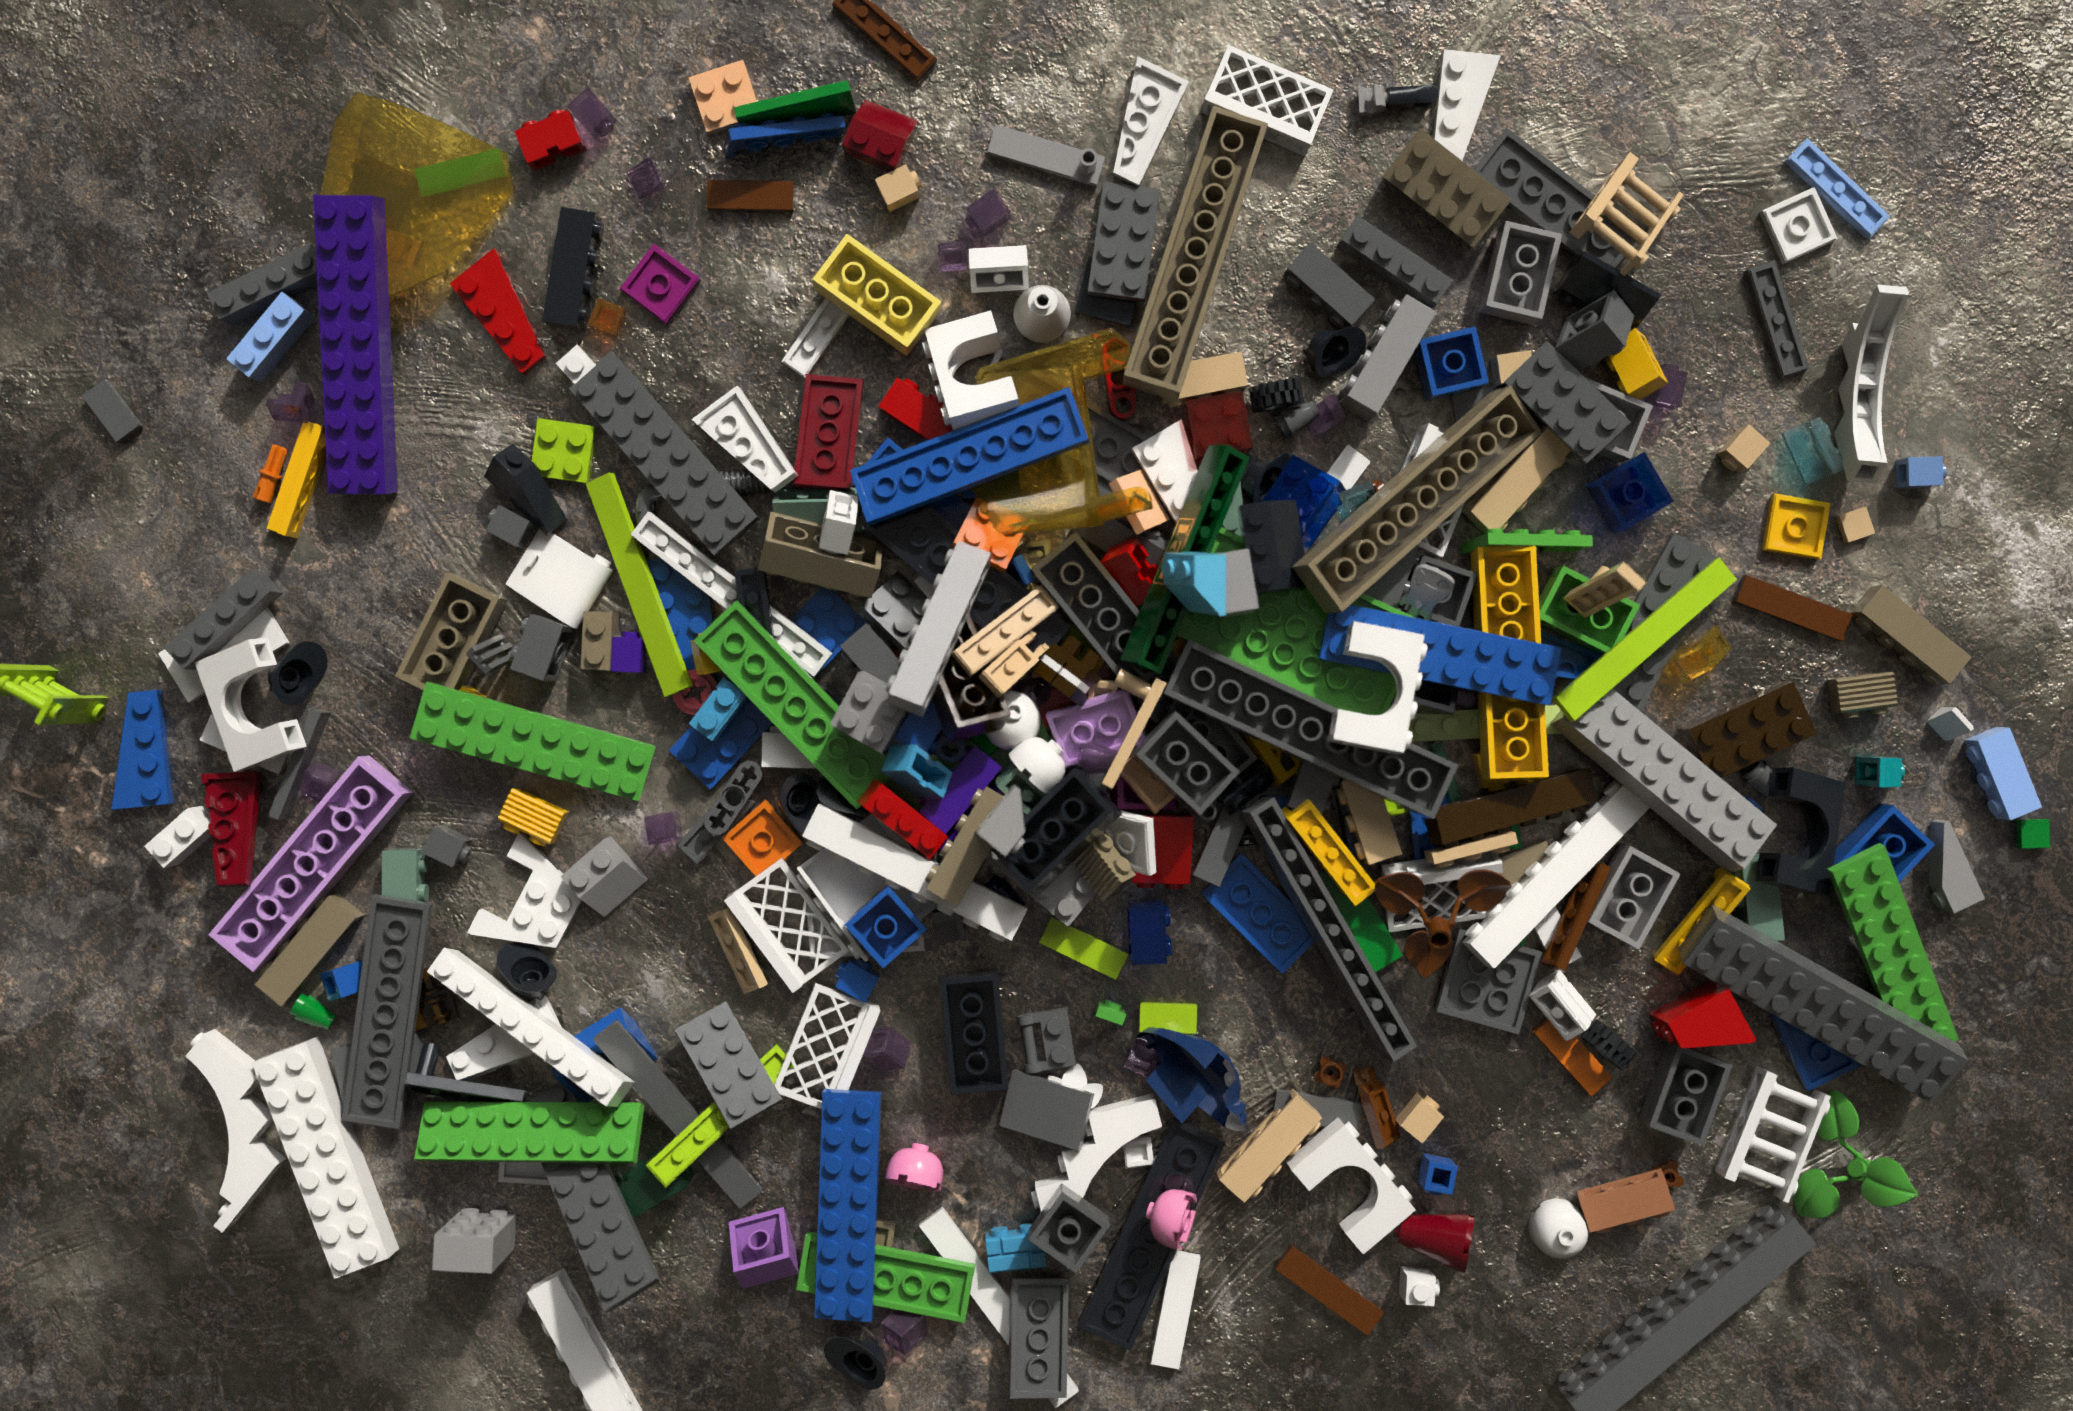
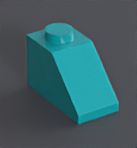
M1856 756L1855 785L1901 787V780H1903L1905 775L1902 758Z

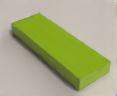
M1052 916L1039 940L1040 944L1115 980L1128 956L1127 952L1071 925L1068 927L1062 921Z

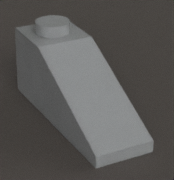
M1940 819L1931 821L1930 840L1935 844L1930 850L1929 886L1933 892L1931 898L1935 906L1941 911L1956 913L1984 900L1985 897L1950 821Z

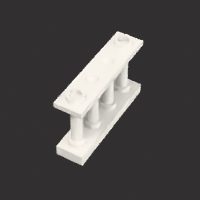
M1756 1066L1715 1172L1733 1182L1736 1181L1737 1176L1743 1174L1775 1188L1772 1194L1782 1201L1789 1203L1790 1198L1795 1195L1798 1189L1797 1180L1821 1120L1829 1111L1831 1096L1816 1089L1813 1090L1811 1097L1777 1084L1776 1079L1778 1075ZM1776 1095L1806 1107L1801 1123L1767 1111L1765 1106L1769 1096ZM1764 1121L1796 1134L1790 1150L1756 1137L1755 1131L1758 1124ZM1754 1148L1785 1160L1780 1176L1746 1164L1744 1159L1748 1149Z

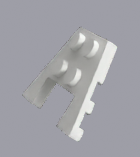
M519 833L507 857L532 869L533 872L507 921L484 909H479L467 933L557 948L582 900L578 898L560 877L563 873L551 864L546 855L541 850H538L525 834Z

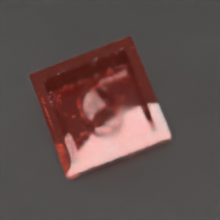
M1242 391L1185 401L1181 409L1186 436L1195 464L1202 463L1209 445H1229L1243 454H1249L1253 444Z

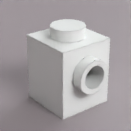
M1401 1266L1399 1295L1406 1305L1434 1306L1435 1297H1438L1440 1293V1283L1430 1268Z

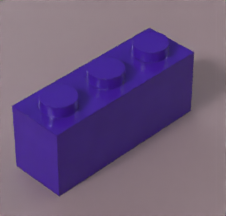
M967 745L964 755L959 759L961 763L954 771L948 768L953 773L944 798L922 799L919 802L923 806L919 812L945 834L971 805L969 803L977 789L979 788L983 791L1002 768L999 763L988 756L977 745L972 749Z

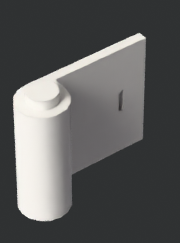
M539 529L506 582V585L560 621L578 629L583 621V611L590 610L613 570L609 568L611 562L604 557L596 554L593 558L554 533L546 536Z

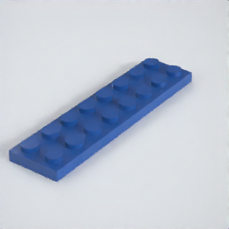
M1067 387L851 469L850 472L866 521L871 526L1089 444L1090 442L1071 389Z
M823 587L790 620L833 653L815 677L810 673L808 674L815 680L843 650L840 645L863 625L868 623L835 591ZM748 698L716 741H711L691 726L669 751L711 790L760 739L762 732H766L773 723Z
M1349 605L1343 612L1327 613L1318 656L1320 660L1392 674L1380 662L1343 654L1348 625L1355 621L1424 635L1423 643L1427 644L1425 659L1420 661L1418 670L1419 673H1422L1423 681L1545 706L1551 705L1561 653L1560 647L1355 605Z
M824 1089L822 1092L815 1318L863 1322H872L882 1092Z

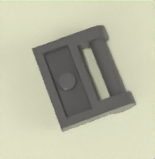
M1067 1007L1016 1016L1017 1024L1021 1026L1026 1056V1063L1024 1064L1026 1074L1076 1065ZM1037 1022L1041 1023L1046 1055L1045 1060L1039 1061L1037 1059L1032 1024Z

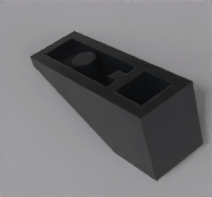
M512 444L493 456L484 477L535 526L548 536L566 523L567 518L537 467L522 451Z

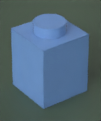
M1943 456L1908 457L1896 461V489L1933 488L1944 485L1943 480L1946 477V467L1943 464Z

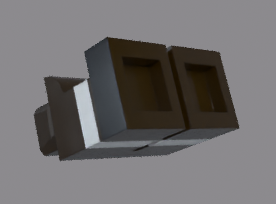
M1070 635L1060 647L1053 643L1032 670L1082 707L1088 699L1085 694L1091 685L1098 683L1102 679L1096 673L1105 660L1091 649L1087 651L1081 661L1077 660L1076 658L1085 646Z

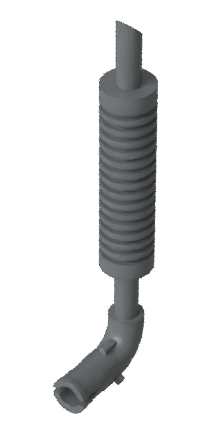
M743 469L742 472L737 470V473L735 470H731V473L725 471V474L723 471L720 472L740 496L744 495V492L746 495H749V492L755 494V491L757 494H760L761 490L763 493H766L767 490L769 493L772 492L769 487L749 470L748 472L746 469ZM793 480L781 489H795ZM652 484L647 485L641 490L636 499L635 510H632V512L636 513L637 525L647 512L653 513L656 500L664 499Z

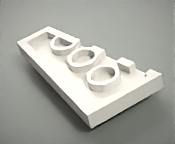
M1444 49L1441 54L1438 83L1439 95L1436 102L1433 138L1463 161L1501 55Z
M1138 56L1113 176L1133 186H1140L1189 84V81Z
M738 386L691 419L773 492L776 493L798 477L767 427Z
M1182 420L1160 431L1131 450L1175 523L1178 521L1198 472Z
M544 995L542 1000L535 998L529 1002L561 1027L547 996ZM495 1024L446 1056L456 1080L469 1081L496 1071V1068L507 1064L513 1065L521 1062V1059L538 1055Z

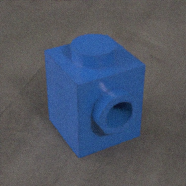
M851 958L848 964L842 962L834 977L839 980L835 987L866 1003L881 974L871 969L873 965L868 961L865 962L863 958L857 960Z
M363 960L320 973L328 1001L359 992Z
M1423 1153L1417 1181L1425 1192L1440 1196L1442 1193L1453 1195L1458 1166L1451 1158Z

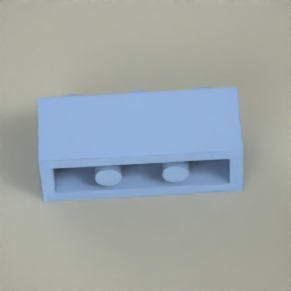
M281 292L226 359L249 378L262 383L316 316L295 298Z
M1995 727L1964 740L1967 745L1966 754L1975 765L1978 772L1977 781L1981 788L1985 790L1989 799L1987 802L1988 808L1996 819L2013 820L2042 808L2010 728Z

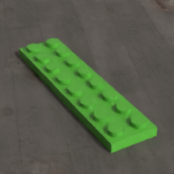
M738 600L694 640L707 656L856 809L861 806L857 800L875 778L882 784L890 779L881 772L887 755L884 752L876 751L830 725L840 706Z
M428 681L425 684L410 739L635 801H640L656 745Z
M1878 843L1828 868L1831 881L1877 998L1955 1042L1958 1041L1957 1033L1886 847Z
M424 1102L414 1159L419 1162L637 1164L644 1105L642 1103H620L618 1107L605 1106L601 1102Z

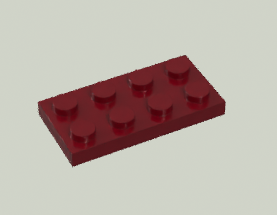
M806 374L794 469L798 477L793 479L794 487L852 492L853 478L850 470L854 469L864 386L863 379Z

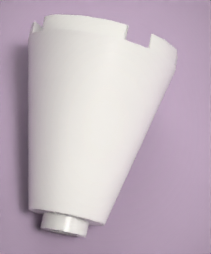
M1038 285L1025 290L1019 296L1014 306V322L1018 331L1036 343H1048L1058 339L1064 333L1070 321L1071 311L1066 297L1059 290L1051 286Z

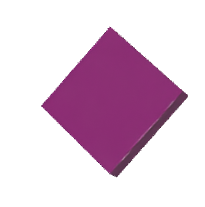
M653 243L620 287V290L665 325H668L701 279Z

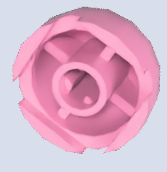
M912 1143L911 1148H903L895 1152L890 1158L884 1180L913 1189L927 1186V1191L939 1192L941 1191L943 1181L942 1163L936 1155L928 1152L929 1146Z
M1176 1189L1167 1190L1157 1198L1155 1203L1150 1202L1146 1219L1150 1220L1151 1232L1159 1243L1169 1248L1182 1250V1246L1179 1243L1180 1241L1187 1242L1194 1222L1196 1211H1190L1191 1202L1197 1203L1196 1194Z

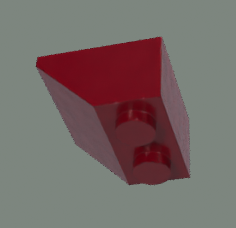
M865 100L853 116L842 143L844 153L891 172L902 166L919 121Z

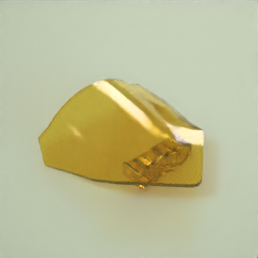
M356 92L335 119L320 195H372L385 198L389 297H392L444 273L466 250L514 190L507 152L410 108Z

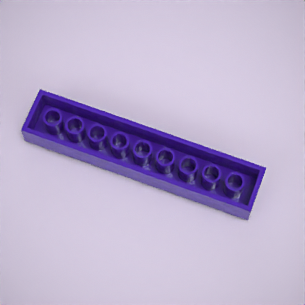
M313 195L328 494L398 492L385 198L372 195Z

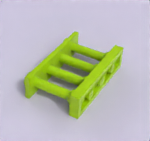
M0 664V696H14L39 710L40 712L34 721L39 725L96 723L106 713L107 707L105 705L109 700L107 696L79 695L56 682L55 677L59 670L50 665Z

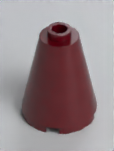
M1411 1214L1395 1227L1393 1236L1399 1237V1244L1455 1271L1465 1273L1473 1234L1474 1216L1469 1214Z

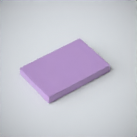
M1118 689L1087 699L1082 707L1075 703L1046 713V718L1055 742L1064 751L1061 757L1065 762V768L1118 752L1138 712L1131 693ZM1144 729L1140 734L1135 746L1139 745L1142 742V740L1146 737Z

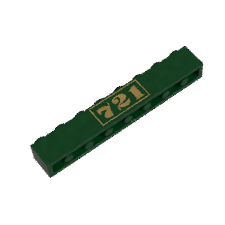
M1229 445L1208 446L1164 553H1211L1249 461V456ZM1164 555L1120 659L1143 671L1157 674L1162 673L1187 612V608L1164 584V576L1161 570Z

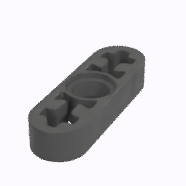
M745 761L738 766L705 816L704 825L709 833L720 835L730 829L763 779L764 771L758 762ZM753 766L756 768L754 774L757 775V778H751L747 781L745 786L750 787V790L747 792L744 787L734 784L736 779L738 782H742L746 776L743 769H750ZM731 789L738 790L742 795V801L737 806L730 805L726 800V795ZM721 803L725 809L734 811V814L731 816L729 812L726 813L722 819L725 826H719L715 829L713 827L714 821L711 818L721 814L723 809L718 808Z

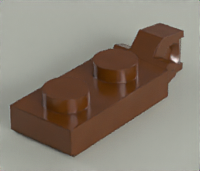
M1373 1066L1360 1067L1353 1072L1358 1092L1360 1093L1362 1107L1365 1111L1376 1149H1385L1401 1137L1385 1084H1380Z

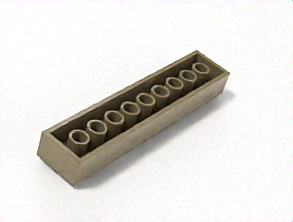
M1212 107L1124 372L1122 385L1178 402L1261 150L1268 123L1222 108Z
M1511 386L1491 391L1292 566L1325 613L1343 612L1542 433Z

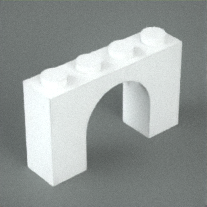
M991 311L924 329L927 341L922 342L927 359L933 358V363L928 364L933 381L939 379L940 385L935 386L939 403L945 402L946 407L941 408L945 425L951 424L954 431L1020 406L1011 376L981 385H965L953 378L955 371L964 362L997 352L1001 349Z
M1355 621L1348 625L1343 654L1374 660L1386 666L1396 682V697L1390 709L1382 715L1372 716L1339 709L1334 711L1328 742L1396 755L1404 753L1405 749H1409L1412 739V732L1408 731L1410 719H1414L1417 710V702H1413L1415 690H1419L1422 680V673L1418 672L1420 661H1424L1427 651V644L1423 643L1424 635Z
M268 637L246 640L194 662L206 693L208 704L215 718L218 732L224 743L228 760L234 772L257 767L307 747L297 719L276 723L260 729L250 723L242 710L241 691L247 679L256 673L277 665Z
M1337 1117L1293 1156L1287 1159L1286 1162L1309 1191L1340 1167L1357 1166L1369 1172L1371 1188L1367 1199L1339 1223L1350 1240L1362 1254H1365L1416 1209L1409 1202L1413 1197L1403 1185L1397 1187L1392 1180L1396 1176L1384 1163L1380 1167L1374 1160L1378 1155L1366 1142L1362 1146L1356 1139L1360 1134L1349 1121L1344 1125Z

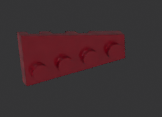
M257 771L201 774L202 784L205 785L207 795L204 797L205 806L209 809L211 822L208 824L209 833L213 836L214 842L212 853L217 885L221 887L251 886L261 774Z

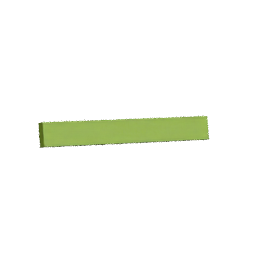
M607 473L586 483L662 692L664 697H670L693 687L641 544L631 535L635 528L615 474Z
M1720 557L1714 559L1552 700L1570 722L1578 719L1737 580Z

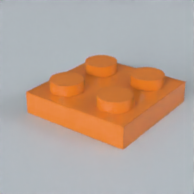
M978 494L952 546L955 547L957 542L961 541L990 552L991 567L1004 573L1029 521Z
M764 800L722 837L755 876L779 859L783 858L785 860L804 843L767 800Z

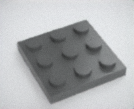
M1457 928L1453 941V951L1448 959L1434 1010L1519 1035L1542 952L1517 945L1495 969L1486 967L1462 943L1467 937L1465 935L1467 930Z

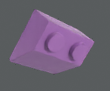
M784 1207L729 1222L733 1273L743 1289L799 1274L796 1248Z

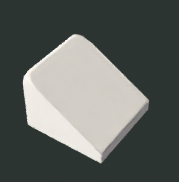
M1941 707L1927 721L1945 741L1952 740L1974 729L1973 725L1956 707Z

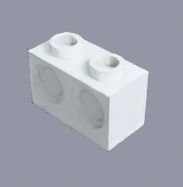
M830 490L822 522L820 549H825L832 554L842 553L848 555L856 523L858 496Z

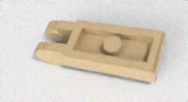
M1033 630L1021 640L1018 639L978 676L998 698L1039 661L1038 658L1049 648L1044 643L1035 649L1034 653L1029 650L1026 644H1029L1037 635Z

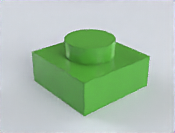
M1108 999L1105 1000V1003L1097 1002L1094 1011L1096 1017L1122 1026L1126 1017V1012L1121 1009L1122 1005Z

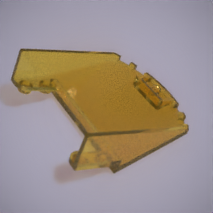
M1105 329L979 368L975 379L978 380L976 385L1011 376L1019 405L1070 387L1090 442L1089 444L971 488L977 496L982 513L989 518L993 527L1000 534L1104 526L1103 522L1153 509L1152 497L1142 487H1132L1102 496L1099 493L1084 380L1097 378L1100 375L1126 368L1131 354L1130 342L1114 329Z

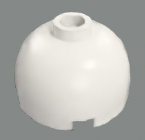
M1009 691L1003 694L1011 716L1002 730L986 733L992 744L1003 750L1013 749L1024 740L1037 737L1039 734L1041 716L1038 706L1032 698L1021 692Z
M1031 737L1016 745L1009 753V757L1021 772L1024 770L1030 777L1028 780L1045 794H1048L1064 777L1065 762L1061 757L1064 751L1052 739L1047 742L1039 737Z
M1557 1198L1546 1200L1540 1204L1535 1213L1531 1214L1528 1229L1531 1240L1540 1251L1550 1257L1559 1259L1573 1257L1583 1250L1588 1241L1589 1228L1585 1216L1577 1206L1567 1200Z

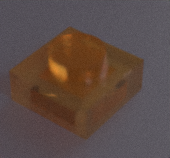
M598 298L588 325L617 337L627 310Z

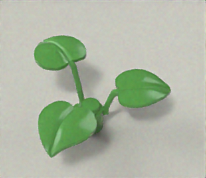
M1836 1090L1830 1091L1827 1094L1831 1096L1829 1100L1830 1108L1827 1115L1822 1118L1817 1134L1827 1141H1834L1838 1138L1839 1144L1854 1156V1159L1848 1164L1849 1174L1846 1176L1832 1177L1828 1180L1824 1171L1820 1169H1811L1803 1173L1797 1181L1798 1189L1793 1196L1797 1213L1801 1217L1816 1219L1832 1215L1839 1207L1840 1202L1839 1192L1832 1184L1843 1181L1853 1182L1857 1180L1863 1182L1861 1186L1863 1197L1870 1204L1879 1207L1898 1206L1917 1197L1918 1192L1911 1184L1903 1167L1897 1161L1887 1157L1877 1158L1873 1161L1864 1159L1862 1153L1857 1152L1845 1142L1844 1138H1852L1858 1133L1859 1117L1854 1106L1845 1095Z

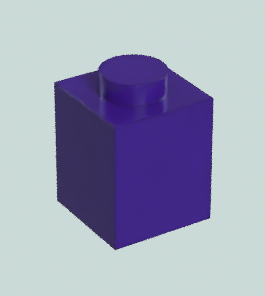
M621 632V637L612 638L611 671L645 673L646 646L643 638H639V632Z

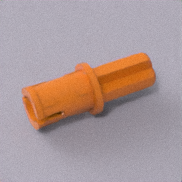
M279 445L271 446L264 469H259L261 474L252 497L268 503L272 502L276 485L279 479L283 478L279 474L287 454L286 448Z

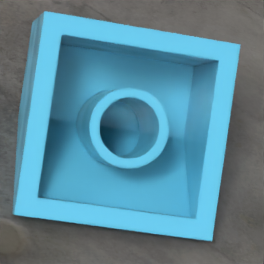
M1201 552L1164 553V561L1161 567L1164 584L1189 612L1226 616V555Z

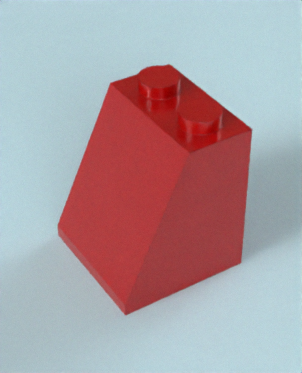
M1133 812L1134 814L1153 818L1156 873L1148 876L1134 872L1137 876L1131 882L1137 883V888H1154V883L1166 884L1165 888L1183 889V884H1190L1194 817L1187 813L1152 814V812Z
M1710 981L1649 1013L1654 1021L1651 1023V1027L1657 1037L1663 1038L1669 1044L1672 1043L1680 1048L1748 1044L1757 1041L1730 990Z

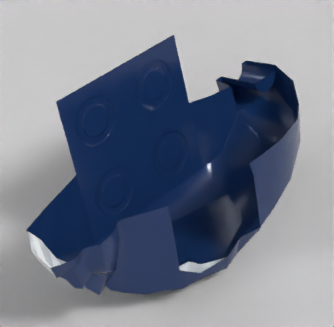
M1148 1027L1137 1035L1138 1038L1144 1037L1146 1039V1048H1154L1162 1062L1146 1081L1181 1123L1199 1106L1225 1128L1235 1131H1246V1105L1239 1100L1241 1091L1239 1074L1231 1059L1220 1048L1203 1038L1164 1028Z

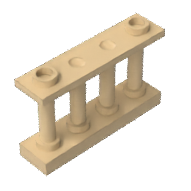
M1631 152L1612 171L1570 230V233L1577 239L1586 231L1590 233L1595 232L1625 256L1628 261L1620 271L1623 276L1632 268L1638 270L1649 257L1646 251L1666 221L1670 222L1681 208L1677 205L1684 196L1679 191L1667 202L1634 175L1636 172L1632 168L1639 158ZM1628 185L1660 211L1658 216L1656 217L1624 191V186ZM1615 200L1648 225L1650 227L1648 231L1644 232L1614 208L1613 202ZM1605 215L1639 243L1636 249L1603 224L1601 217Z

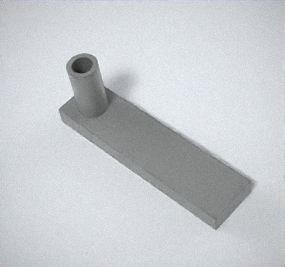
M995 124L987 155L1094 187L1098 185L1105 157L1098 155L1093 149H1077Z

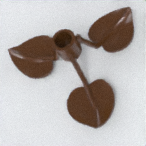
M1477 869L1465 873L1457 881V888L1461 895L1457 897L1450 919L1447 921L1441 916H1435L1431 919L1427 917L1422 905L1418 902L1425 895V886L1417 875L1409 872H1397L1380 877L1375 881L1376 896L1388 911L1404 915L1409 913L1414 905L1423 919L1426 931L1420 930L1412 933L1404 944V951L1408 960L1417 968L1423 978L1438 970L1451 955L1453 941L1450 929L1455 927L1454 921L1461 902L1464 900L1465 905L1473 911L1485 912L1499 904L1507 891L1512 887L1511 882L1507 878L1491 870Z

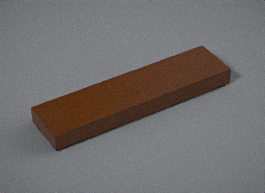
M872 0L833 1L832 6L918 83L937 62V58Z
M1743 575L1733 601L1734 603L1839 642L1844 641L1853 617L1851 613L1748 575Z
M1596 863L1575 885L1541 960L1543 966L1549 969L1566 971L1611 870L1609 866L1604 863Z
M1290 1244L1274 1266L1275 1270L1367 1336L1384 1314L1380 1307L1292 1244Z

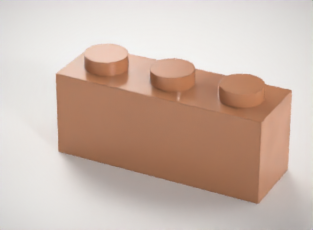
M1661 1168L1577 1191L1590 1233L1595 1231L1597 1233H1605L1612 1230L1613 1226L1621 1224L1627 1226L1640 1223L1641 1219L1651 1216L1662 1218L1669 1215L1670 1211L1676 1210Z

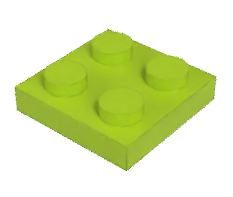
M537 418L532 462L537 467L542 478L588 483L597 427Z

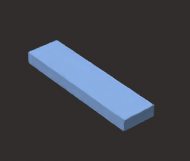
M1808 138L1784 161L1812 188L1815 187L1817 193L1864 238H1870L1890 217Z

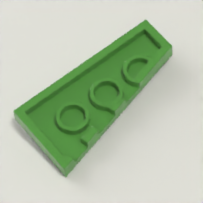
M1498 528L1487 529L1484 535L1461 543V555H1470L1477 547L1536 545V551L1539 550L1538 547H1541V553L1578 552L1593 547L1592 535H1581L1579 530L1564 531L1563 534H1555V530L1537 531V534H1529L1528 529L1512 530L1511 533H1503V529Z

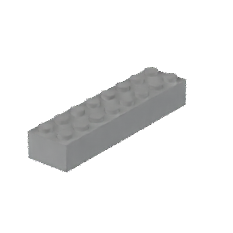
M1613 688L1575 721L1570 722L1560 710L1550 723L1552 727L1729 873L1745 869L1777 826L1776 823Z

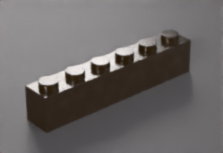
M1579 768L1554 774L1544 779L1533 780V782L1514 785L1441 805L1434 819H1424L1430 843L1442 845V848L1446 849L1460 845L1459 840L1468 838L1469 841L1486 838V832L1494 831V834L1509 832L1512 830L1511 825L1520 824V827L1537 824V818L1545 816L1546 820L1563 816L1562 811L1570 809L1571 813L1588 809L1587 804L1597 802L1598 799L1590 768Z

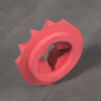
M696 669L687 670L692 684L696 687H707L700 693L702 703L696 697L685 698L692 691V688L673 695V699L678 708L683 712L695 715L713 690H717V681L710 674L697 675Z

